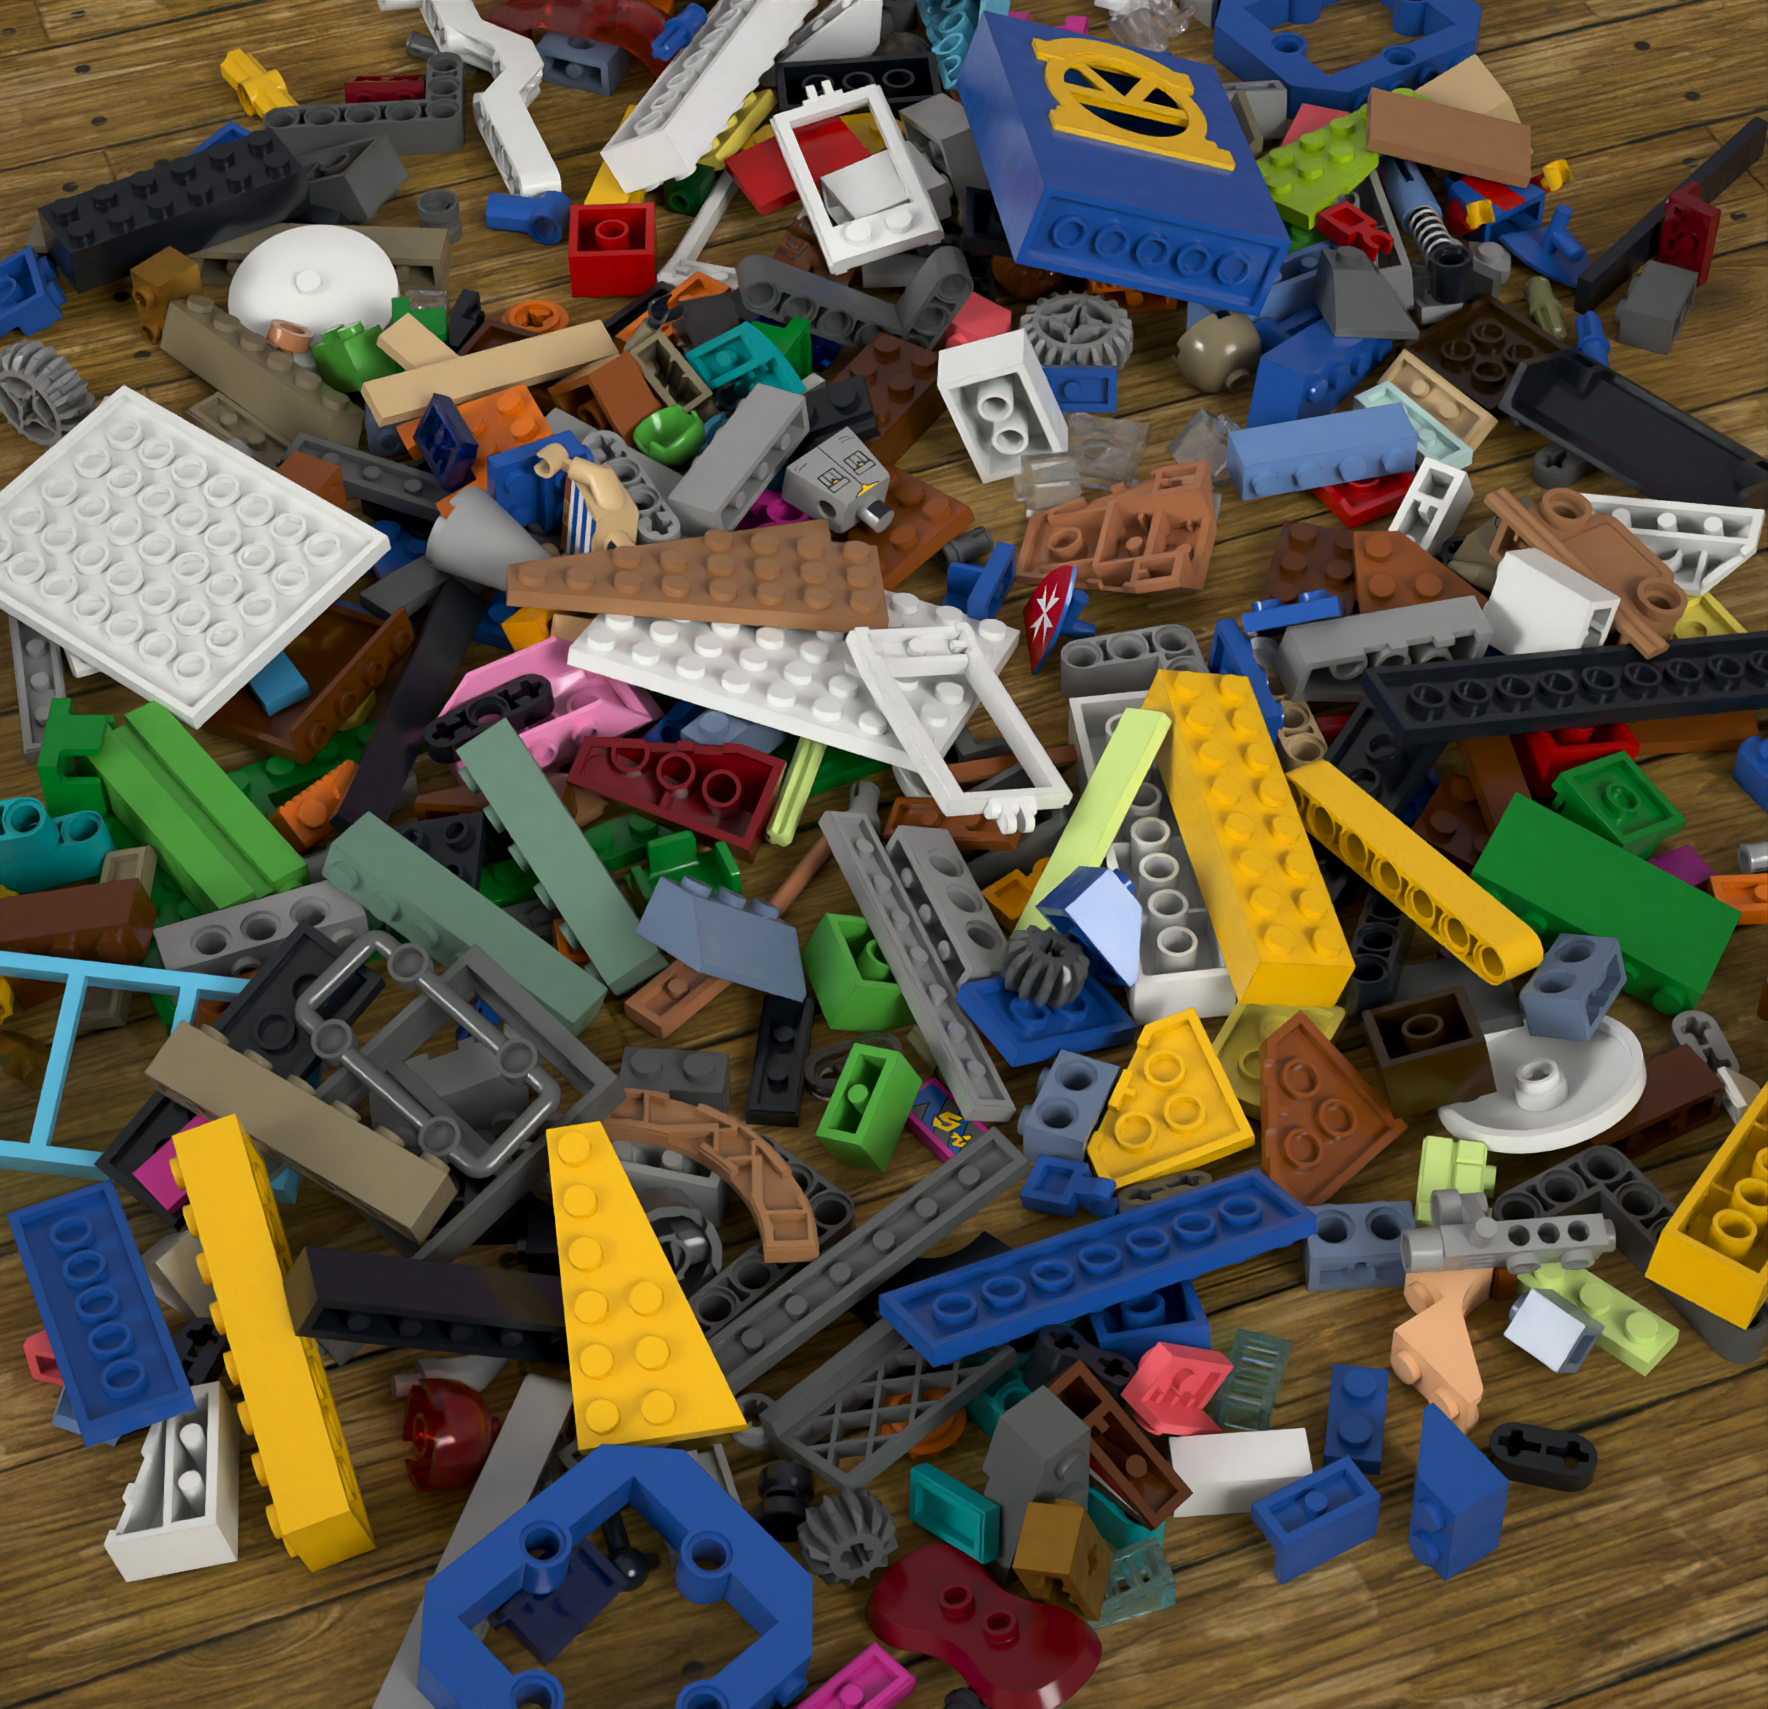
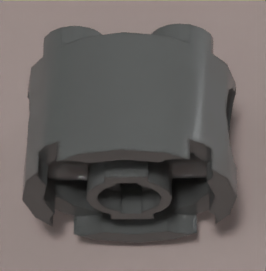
M667 1187L643 1189L635 1194L688 1300L711 1281L714 1275L717 1276L722 1267L721 1240L709 1218L684 1191Z

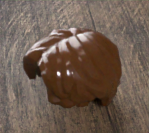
M993 255L991 259L992 271L998 283L1007 289L1011 295L1020 300L1029 302L1038 300L1041 297L1044 298L1061 284L1060 280L1063 277V273L1017 264L1013 258Z

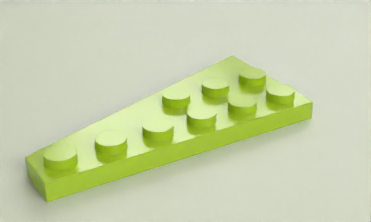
M1398 88L1391 91L1432 102V99L1419 95L1409 88ZM1367 104L1362 105L1359 110L1345 117L1332 120L1330 124L1314 132L1303 134L1300 136V139L1284 147L1271 150L1269 154L1256 160L1281 219L1310 231L1315 226L1318 213L1335 206V198L1338 195L1349 194L1379 165V157L1382 154L1366 150Z

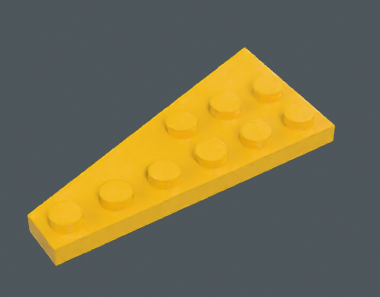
M596 1121L546 1129L578 1451L584 1456L589 1455L601 1444L642 1447L750 1430L601 1122Z

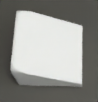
M1723 1066L1718 1068L1716 1076L1725 1084L1722 1104L1734 1124L1737 1125L1761 1089L1751 1079Z

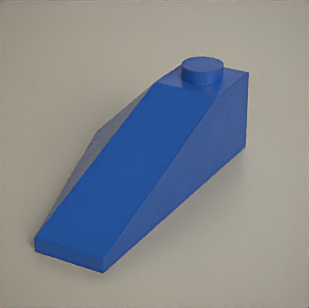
M1183 1280L1157 1289L1149 1295L1134 1297L1111 1305L1101 1312L1088 1313V1321L1098 1348L1124 1356L1133 1363L1137 1371L1140 1359L1147 1351L1155 1347L1158 1342L1211 1350L1210 1324L1191 1280Z

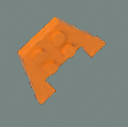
M525 383L400 424L396 427L414 461L455 439L476 477L475 481L435 503L441 516L445 519L455 509L453 505L449 504L450 500L462 489L476 485L487 491V457L554 435Z

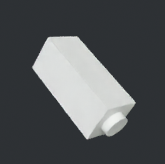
M1305 1428L1169 1437L1168 1457L1166 1461L1193 1492L1173 1512L1174 1518L1251 1512L1252 1503L1313 1473Z

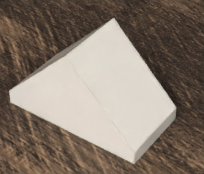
M185 1230L165 1235L146 1251L141 1258L157 1297L191 1321L203 1317L212 1318L209 1304L217 1301L213 1286L207 1287L205 1285L196 1261V1255L204 1251L199 1237L193 1238L190 1231Z

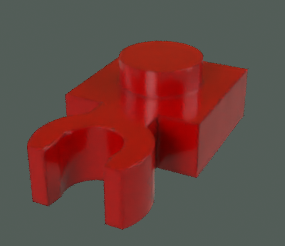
M1347 200L1318 213L1314 228L1330 238L1333 243L1340 246L1354 245L1359 250L1364 251L1372 262L1376 261L1379 250L1386 255L1390 254L1394 238L1390 234L1381 230H1375L1377 221Z

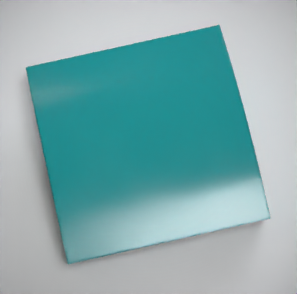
M747 321L684 354L690 366L711 391L739 376L741 379L734 383V389L741 397L752 391L757 383L795 394H801L807 390L793 367L778 348ZM736 409L730 410L732 415L734 414Z

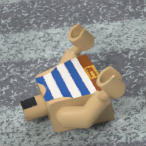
M558 443L549 444L536 453L538 457L543 458L542 461L534 466L535 472L540 477L550 478L560 470L566 472L560 547L565 552L561 555L555 545L551 543L542 544L541 546L553 557L615 549L619 546H637L638 508L609 464L599 465L577 456L573 460L569 459L566 449Z

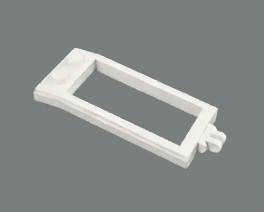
M828 79L821 82L823 95H817L813 84L806 86L808 99L802 101L803 106L773 115V118L769 119L772 131L831 274L835 273V276L848 272L847 269L926 244L929 246L941 243L942 239H945L944 230L880 85L871 84L843 93L842 89L834 91ZM868 106L907 192L910 203L833 227L792 129Z
M726 168L674 254L657 274V283L664 281L676 288L696 271H699L730 286L731 293L739 287L735 268L696 261L739 189V186L728 174ZM804 207L801 210L797 219H800L802 216L807 215Z
M955 622L954 626L870 630L869 627H855L854 630L849 631L845 641L861 678L945 816L984 814L986 819L996 820L1002 834H1014L1017 827L1021 833H1029L1035 829L1034 816L1037 810L1058 809L1069 804L1073 796L1072 792L988 663L972 626L968 622ZM964 674L1035 788L963 793L894 678Z

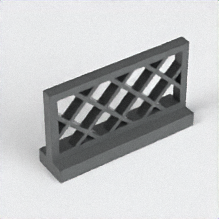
M881 1318L758 1416L774 1454L778 1458L790 1463L795 1459L841 1492L847 1486L853 1493H857L1019 1362L1016 1350L1005 1344L962 1357L957 1362H954L953 1370L927 1373L929 1362L884 1318ZM987 1354L993 1356L982 1366L965 1368L967 1357ZM916 1365L915 1375L899 1377L910 1367ZM951 1387V1391L941 1399L923 1402L925 1391ZM912 1393L910 1404L885 1407L887 1396ZM871 1398H874L873 1409L856 1411ZM909 1421L908 1425L900 1432L881 1436L883 1424ZM870 1426L868 1438L843 1441L844 1430ZM828 1432H831L830 1443L813 1445ZM866 1455L865 1460L846 1474L839 1469L840 1458Z

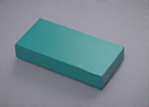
M927 1462L911 1467L909 1519L981 1564L998 1559L1000 1506Z

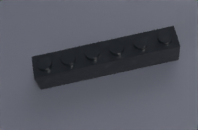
M305 1246L283 1281L295 1336L570 1365L561 1276Z

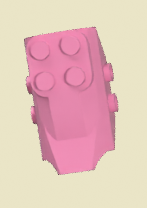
M553 636L468 672L437 718L521 676L529 674L544 676L551 683L555 707L549 716L517 733L543 772L560 773L559 767L575 760L585 736L621 738L639 728L660 720L665 714L647 689L568 665L569 647L574 642ZM489 714L481 717L478 722L490 724L498 721L502 716ZM463 761L447 764L460 786L466 785L458 770L465 766Z

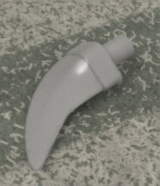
M478 1355L445 1359H415V1373L392 1375L390 1382L391 1393L394 1398L417 1396L424 1409L443 1408L446 1405L465 1401L486 1388L499 1375L508 1359Z

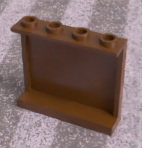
M332 603L283 649L284 653L308 683L311 696L269 716L247 685H245L199 729L306 766L326 746L329 739L355 713L362 702L382 683L387 674L415 644L416 639L406 608L399 606L385 621Z

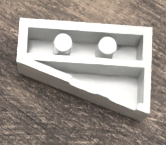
M220 1381L191 1386L197 1409L152 1424L141 1450L144 1461L135 1483H128L122 1497L126 1506L116 1530H109L103 1545L126 1582L238 1561L240 1417Z

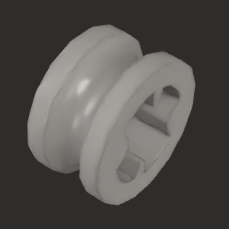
M749 1393L736 1399L744 1418L757 1416L758 1422H760L758 1415L775 1402L771 1397L762 1393ZM751 1421L748 1422L750 1430L731 1433L732 1440L746 1450H761L771 1445L763 1425L752 1427Z

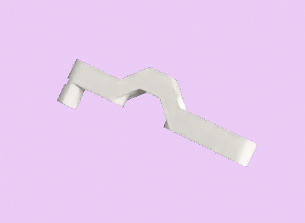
M377 0L381 11L419 8L440 52L456 53L461 56L463 62L491 73L494 82L485 92L474 94L473 114L476 125L510 194L539 198L546 191L555 190L561 192V179L558 169L527 110L528 106L541 92L539 84L542 82V68L544 67V63L532 40L482 20L472 0Z

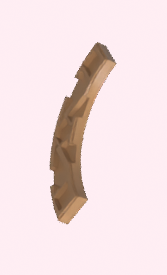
M623 1088L627 1098L601 1122L610 1141H628L662 1147L693 1159L716 1173L733 1188L751 1212L761 1237L764 1263L813 1262L819 1257L817 1226L811 1204L792 1176L790 1166L769 1143L738 1120L708 1105L699 1103L697 1107L685 1102L672 1100L668 1093Z

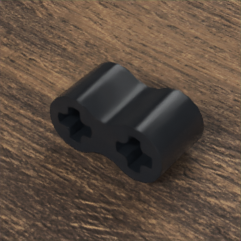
M1059 1324L1044 1326L1040 1331L1022 1375L1025 1386L1031 1392H1034L1080 1359L1124 1410L1127 1401L1120 1394L1137 1372L1133 1363L1120 1354L1093 1346L1080 1333L1070 1327Z

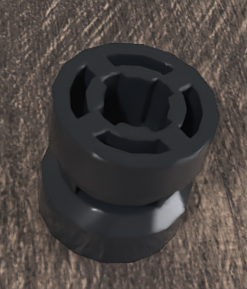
M779 1462L768 1465L759 1474L758 1495L763 1501L756 1507L755 1520L777 1542L790 1543L798 1541L796 1527L806 1521L805 1508L810 1507L808 1504L811 1503L815 1495L816 1481L812 1471L803 1465Z

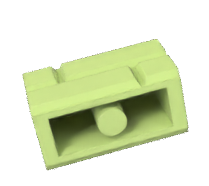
M1435 1136L1423 1138L1414 1213L1416 1228L1433 1227L1430 1213V1198L1433 1190L1457 1189L1459 1194L1484 1192L1487 1198H1493L1497 1166L1486 1165L1488 1147H1486L1485 1143L1459 1140L1455 1143L1451 1138ZM1488 1207V1217L1492 1218L1493 1208Z

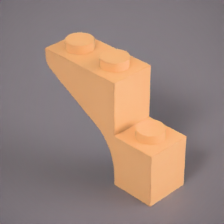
M1494 1267L1406 1273L1403 1295L1417 1315L1394 1329L1390 1363L1401 1381L1408 1385L1412 1384L1429 1401V1404L1434 1402L1462 1433L1467 1435L1478 1425L1479 1412L1477 1404L1482 1399L1483 1385L1464 1319L1473 1309L1489 1299Z

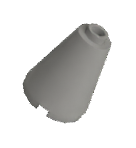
M476 485L465 487L450 500L449 504L453 505L455 509L447 519L439 515L428 538L425 553L426 558L432 562L430 565L439 571L505 592L508 564L553 558L487 491Z

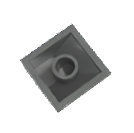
M1341 246L1338 249H1322L1312 297L1334 337L1418 340L1420 332L1397 292L1364 251L1352 246Z

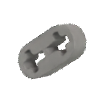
M1688 1010L1679 1013L1673 1019L1668 1041L1670 1050L1687 1043L1706 1065L1708 1064L1715 1074L1717 1069L1723 1066L1739 1073L1738 1060L1713 1017L1705 1012ZM1696 1038H1702L1701 1046L1698 1044Z

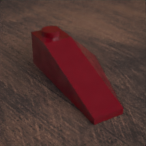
M585 736L566 782L673 832L678 833L692 830L696 842L715 850V843L725 840L733 857L753 864L765 836L766 827L778 797L787 763L785 760L738 743L707 745L694 744V741L665 743L646 742L644 739Z

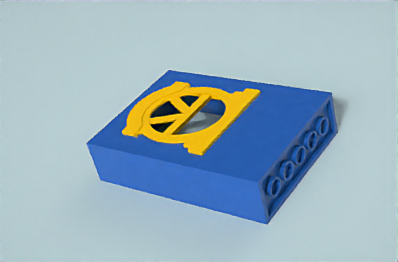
M983 10L956 86L1014 262L1259 317L1292 242L1215 67ZM1118 126H1122V127H1126V128H1130V129H1135V130H1139V131H1143V132H1147V133H1152V134H1156V135H1160V136H1164V137H1155V136H1148V135L1138 134V133H1135V132H1131V131L1125 130V129L1120 128V127H1118Z

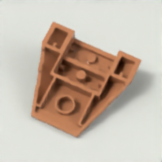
M1207 459L1163 466L1151 471L1152 479L1128 488L1124 481L1110 486L1112 494L1086 502L1084 496L1031 515L1015 569L1014 578L1016 582L1039 585L1052 570L1066 565L1078 567L1074 588L1156 597L1203 591L1217 531L1211 473Z

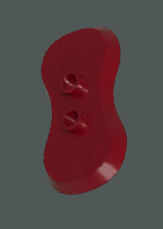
M928 1544L906 1554L882 1576L865 1606V1618L868 1626L882 1642L898 1649L933 1656L949 1664L961 1674L971 1690L978 1695V1698L991 1709H1054L1072 1697L1089 1680L1102 1656L1101 1642L1097 1633L1082 1618L1061 1607L1025 1600L1010 1594L998 1582L987 1565L981 1564L949 1544Z

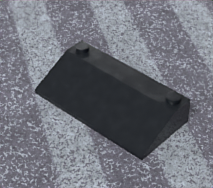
M1574 347L1520 361L1498 406L1500 410L1510 415V422L1517 427L1528 431L1536 430L1652 500L1763 509L1765 511L1768 509L1767 459Z

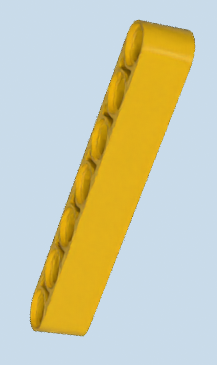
M1317 759L1284 773L1304 829L1490 985H1499L1541 965L1544 952L1542 943L1531 927L1330 762L1324 759Z

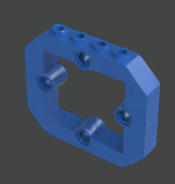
M1221 0L1215 22L1213 58L1243 82L1279 80L1287 89L1286 117L1288 119H1295L1302 103L1350 112L1351 114L1362 105L1367 104V98L1372 87L1390 92L1398 88H1409L1415 91L1473 54H1476L1482 7L1473 0H1378L1392 11L1391 25L1396 33L1407 37L1421 35L1425 37L1406 45L1395 44L1382 49L1379 56L1327 76L1306 59L1307 41L1304 37L1292 32L1275 34L1270 29L1286 22L1297 25L1313 23L1319 19L1321 8L1341 0Z
M601 1444L426 1583L417 1689L436 1709H519L518 1707L530 1703L539 1705L543 1709H563L564 1691L557 1678L546 1671L538 1669L524 1670L513 1676L470 1630L521 1589L533 1594H546L559 1588L567 1575L571 1549L627 1503L679 1553L674 1577L676 1587L683 1597L701 1605L714 1604L724 1598L761 1636L711 1680H697L686 1685L678 1694L675 1709H772L778 1702L782 1707L791 1704L808 1685V1680L805 1677L812 1657L813 1577L684 1449ZM541 1549L548 1551L553 1557L540 1560L532 1557L528 1552ZM698 1560H708L716 1564L718 1569L704 1570L698 1567L695 1562Z

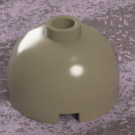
M1228 310L1231 316L1219 319L1213 313L1194 324L1179 339L1177 346L1181 351L1178 356L1173 353L1172 359L1193 387L1207 393L1239 391L1250 383L1251 376L1256 371L1262 355V341L1247 314Z

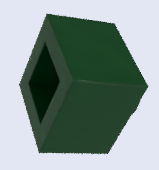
M696 163V170L685 179L676 181L674 178L665 180L663 182L665 210L696 217L715 186L714 167Z

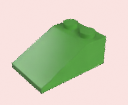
M825 913L800 956L829 1028L877 1033L917 1023L865 917Z

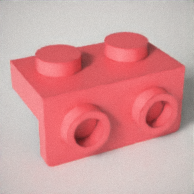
M1158 1342L1155 1347L1147 1351L1140 1359L1138 1371L1120 1395L1135 1410L1133 1417L1136 1422L1154 1435L1160 1436L1162 1433L1179 1436L1220 1434L1222 1429L1204 1412L1203 1408L1234 1368V1365L1219 1351Z

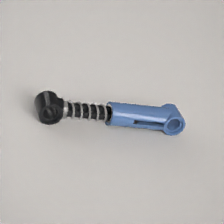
M1382 154L1379 157V165L1376 167L1377 174L1385 196L1403 230L1414 238V242L1417 244L1422 257L1428 265L1427 268L1431 276L1432 298L1443 304L1466 302L1474 294L1473 252L1465 246L1455 245L1447 228L1443 224L1441 208L1416 163Z

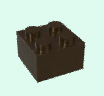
M1463 985L1361 1012L1372 1062L1393 1119L1422 1115L1431 1109L1457 1102H1471L1480 1096L1497 1092L1486 1039Z

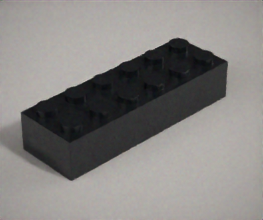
M272 128L254 131L248 136L225 144H216L210 149L176 158L170 163L147 171H138L124 179L98 185L92 190L69 198H61L49 205L37 208L46 249L78 294L131 276L130 269L168 246L187 256L312 211L306 171Z

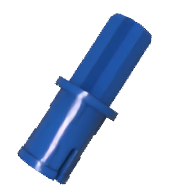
M691 3L676 18L669 19L664 24L663 32L651 43L653 48L651 55L655 59L659 57L665 62L680 48L688 47L693 41V35L702 25L704 26L707 23L705 10L700 5Z
M1588 310L1585 314L1578 315L1575 319L1578 343L1575 348L1610 368L1608 361L1610 343L1603 335L1601 319L1596 317V312Z

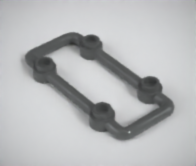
M380 930L366 932L357 938L296 1001L294 1009L296 1021L311 1035V1047L320 1060L328 1066L338 1067L344 1065L419 1133L418 1142L423 1151L434 1155L445 1164L452 1163L458 1170L470 1178L482 1179L495 1173L555 1112L560 1104V1085L542 1068V1057L534 1044L524 1038L509 1039L434 973L432 959L419 944H401L393 936ZM373 952H379L388 960V972L399 987L405 990L421 989L496 1056L495 1063L498 1071L508 1083L514 1086L529 1085L539 1094V1097L480 1157H477L466 1147L465 1134L454 1119L448 1116L433 1117L358 1050L357 1036L346 1022L340 1019L325 1020L316 1012V1009Z

